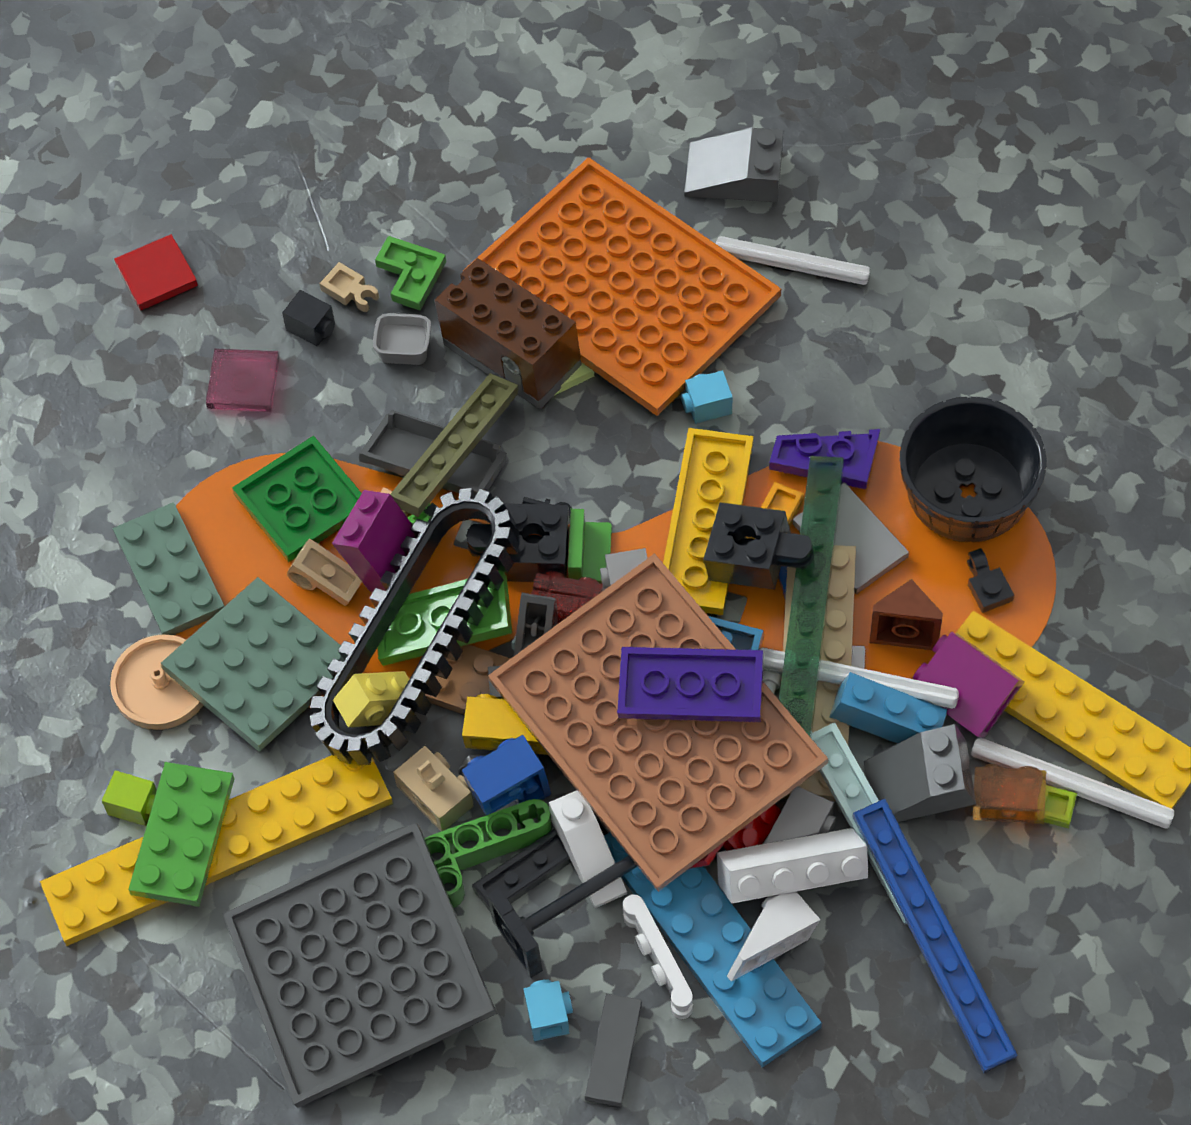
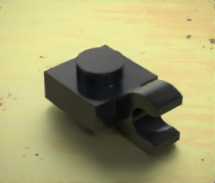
M981 548L969 552L970 559L967 560V565L974 577L969 579L968 587L981 612L984 613L1012 602L1014 594L1000 567L990 571L986 555Z

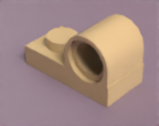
M310 538L287 571V576L296 585L307 590H313L318 587L344 606L349 603L362 582L346 562Z

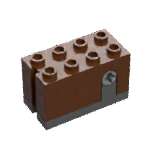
M477 258L460 274L461 282L458 285L451 283L434 300L443 344L489 375L491 373L517 384L518 395L538 409H541L561 389V385L582 365L576 322Z

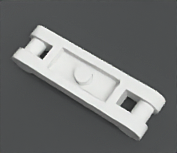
M629 895L623 901L624 922L627 926L636 928L639 935H636L635 938L639 949L644 956L649 954L655 965L651 966L657 983L659 986L665 984L671 995L672 1014L678 1019H686L693 1011L692 992L643 899L638 895Z

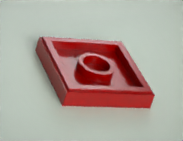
M172 234L114 258L115 264L140 311L198 286L197 280Z

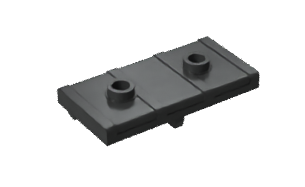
M391 410L385 415L359 453V462L371 464L406 476L445 427ZM481 439L442 489L459 493L460 489L472 488L476 495L479 489L488 491L505 465L507 453L501 451V445Z

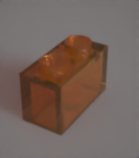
M996 764L975 767L974 794L976 804L973 805V820L1044 824L1047 770H1039L1032 766L1010 769Z

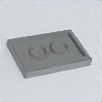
M845 482L793 518L795 528L802 535L809 536L812 544L856 546L855 594H858L908 558L909 551Z

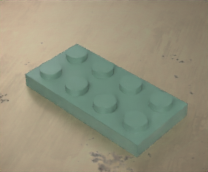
M174 502L112 528L162 635H175L211 619L224 607Z

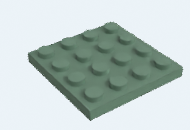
M257 577L161 662V668L260 752L311 705L313 696L322 695L317 685L323 676L334 679L327 670L333 658L342 662L345 660L338 652L341 647L338 642Z

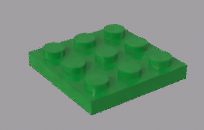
M314 435L232 487L236 498L288 562L297 557L309 538L318 544L341 529L362 494Z

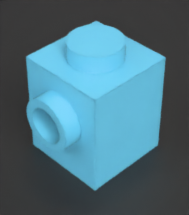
M723 370L711 374H698L691 379L685 380L686 393L681 394L682 404L686 413L691 412L695 424L732 414L733 397Z
M539 980L532 983L530 987L523 988L534 1041L570 1034L567 1014L573 1013L569 991L562 993L559 981Z

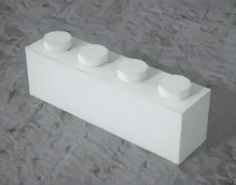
M853 828L717 852L718 885L731 904L868 878L867 845Z

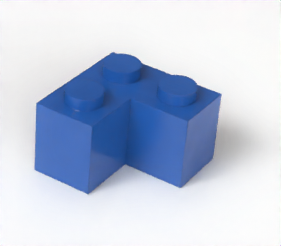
M524 735L516 739L509 738L503 741L497 750L486 756L475 757L467 764V767L462 769L468 787L486 815L494 813L513 801L519 804L531 799L543 800L551 795L544 767Z

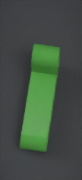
M531 799L426 837L425 841L431 854L437 852L444 854L441 859L434 861L443 884L453 883L456 885L453 890L447 891L453 908L460 905L465 896L461 870L531 845L552 830L551 813L547 803L539 799ZM537 818L538 823H535L533 819ZM518 823L521 825V830H518ZM499 829L511 831L506 836L495 835V832ZM472 840L477 842V845L473 848L467 849L461 846L466 841Z

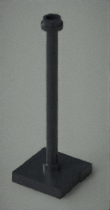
M628 855L526 919L524 916H518L499 888L487 895L492 921L529 977L532 978L543 971L539 945L533 938V931L638 866Z

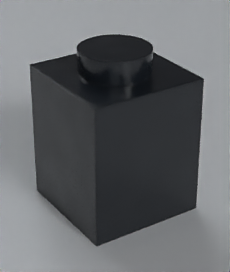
M299 290L282 312L286 331L315 346H318L324 337H329L335 327L332 306L302 290Z

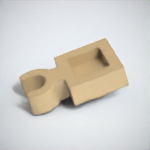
M340 262L320 282L322 292L344 305H347L352 299L356 302L357 308L363 312H368L369 310L368 302L363 300L365 297H371L376 301L379 299L378 290L372 285H365L364 276Z

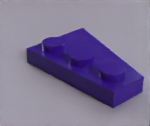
M871 429L867 434L852 435L851 431H840L836 436L821 437L817 433L776 436L771 454L769 470L837 484L845 482L847 486L866 489L880 437V429Z

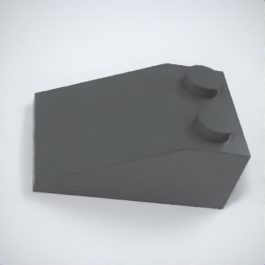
M748 128L690 142L684 196L778 203L783 152V130Z
M955 724L920 732L864 761L866 779L878 800L886 799L897 822L976 804L966 739Z

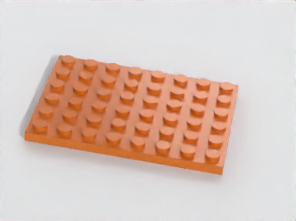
M589 157L477 257L574 320L577 327L581 362L656 416L685 390V380L701 374L781 297L782 290L779 286Z

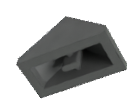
M528 593L521 594L514 656L557 625L556 598Z

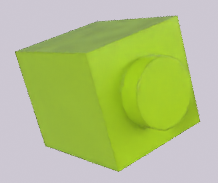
M115 770L102 798V803L109 816L147 826L157 789L153 781Z

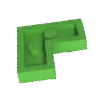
M391 236L387 237L375 259L376 267L400 275L390 294L391 301L417 310L422 309L447 262L445 254Z

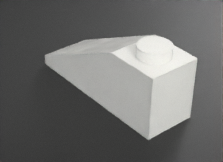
M577 790L549 802L551 821L582 883L615 864L591 807ZM620 877L589 896L594 908H597L626 895L627 891Z
M797 892L769 896L764 900L761 905L763 910L727 975L730 981L808 941L820 918Z

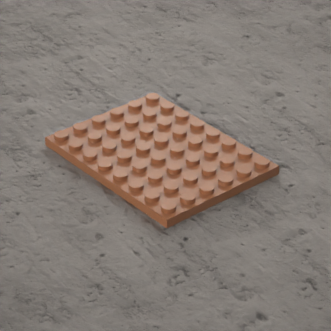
M654 553L490 673L488 678L659 892L827 765L828 758L764 682L762 683L761 722L618 718L617 709L622 647L736 650Z

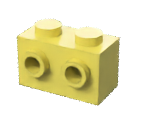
M405 671L353 674L333 699V702L348 727L381 725L391 712L410 678Z

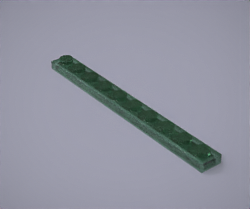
M810 456L800 535L809 536L814 551V559L806 569L796 568L779 697V701L811 739L844 472L843 457Z

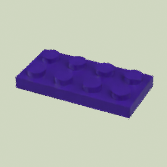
M622 647L617 709L618 718L761 722L763 650Z

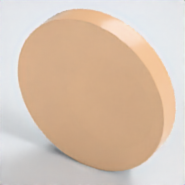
M174 635L150 636L132 644L116 661L110 680L111 693L119 711L131 723L146 729H169L187 722L203 707L200 701L161 668V662L183 644L186 639Z

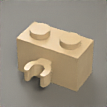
M424 746L393 772L396 786L440 831H444L474 806L472 793L465 778L462 775L456 777L449 770L450 765L439 752L433 754Z

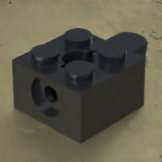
M720 502L703 561L709 581L775 590L781 566L806 569L814 559V551L809 536L790 532L785 511Z
M504 503L517 524L520 536L516 537L520 543L518 554H509L514 564L509 573L504 572L507 576V582L567 583L570 533L568 505ZM472 524L469 527L466 537L468 550L472 556H482L492 535V524Z

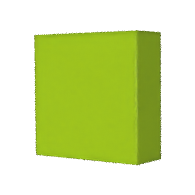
M1043 784L1034 820L1069 829L1077 793Z

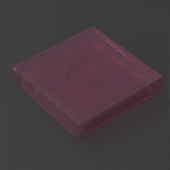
M215 348L206 398L207 409L271 412L279 363L278 351Z

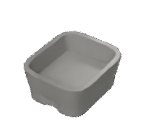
M382 314L377 318L373 336V348L379 359L384 363L423 364L427 358L431 321L423 315Z

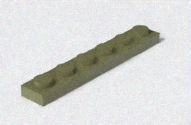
M491 373L485 378L390 494L401 510L417 517L421 515L518 395L517 384Z

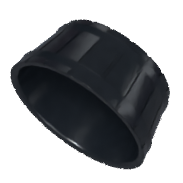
M956 397L948 399L946 402L942 401L924 410V413H921L913 420L909 430H906L901 443L899 459L902 480L907 490L911 507L917 517L938 535L959 542H982L998 537L1010 530L1019 522L1026 509L1036 498L1045 477V469L1047 467L1045 448L1043 449L1044 444L1036 428H1033V424L1019 411L1016 412L1014 408L1002 402L992 401V399L984 397ZM972 484L975 486L974 492L977 494L975 497L969 495L964 498L961 496L962 490L959 488L961 485L968 487Z

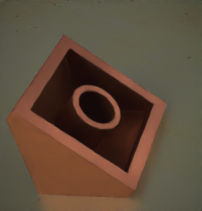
M911 579L873 605L869 643L933 650L940 637L943 613Z

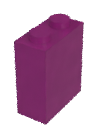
M364 490L332 544L367 589L373 592L375 588L386 591L380 582L386 570L396 574V571L390 564L395 554L407 556L401 548V544L406 536L417 538L411 530L413 524L390 494Z
M950 632L948 636L944 634L933 648V652L936 654L928 664L923 663L918 668L913 679L956 688L959 692L956 707L953 709L942 708L947 709L946 714L977 737L985 738L1022 687L1024 681L959 634Z

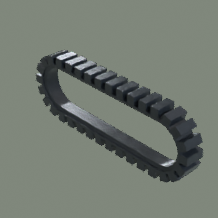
M472 488L460 489L458 500L455 499L452 492H449L440 497L443 507L439 508L434 503H431L424 510L429 520L426 522L416 519L411 528L417 539L406 536L401 544V548L407 556L396 553L390 563L396 574L386 570L380 580L386 591L375 588L370 596V600L376 609L365 605L359 617L366 626L354 623L348 633L355 644L344 641L338 652L345 661L342 662L333 658L327 668L334 679L323 676L317 685L318 690L323 696L312 697L310 708L315 714L310 715L311 726L325 747L333 756L336 755L340 761L351 764L354 759L359 766L371 765L373 753L377 760L382 762L391 757L388 746L392 744L400 751L408 743L402 734L404 730L416 734L421 722L415 715V712L426 716L432 706L425 694L437 697L442 689V685L436 676L447 680L453 670L446 658L458 661L463 650L457 643V640L468 644L473 632L467 623L478 626L484 616L477 605L485 608L489 607L494 597L488 588L498 591L504 581L498 570L509 573L514 562L509 554H518L520 545L516 538L520 536L518 527L505 504L497 496L494 498L491 492L479 489L476 495ZM481 519L492 524V535L489 544L387 718L380 726L367 733L355 735L340 730V712L333 699L353 674L363 673L442 537L451 527L461 521Z

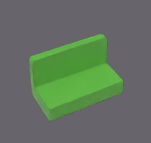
M571 509L568 554L569 583L602 584L600 568H606L605 555L611 554L612 525L609 522H585L584 509Z

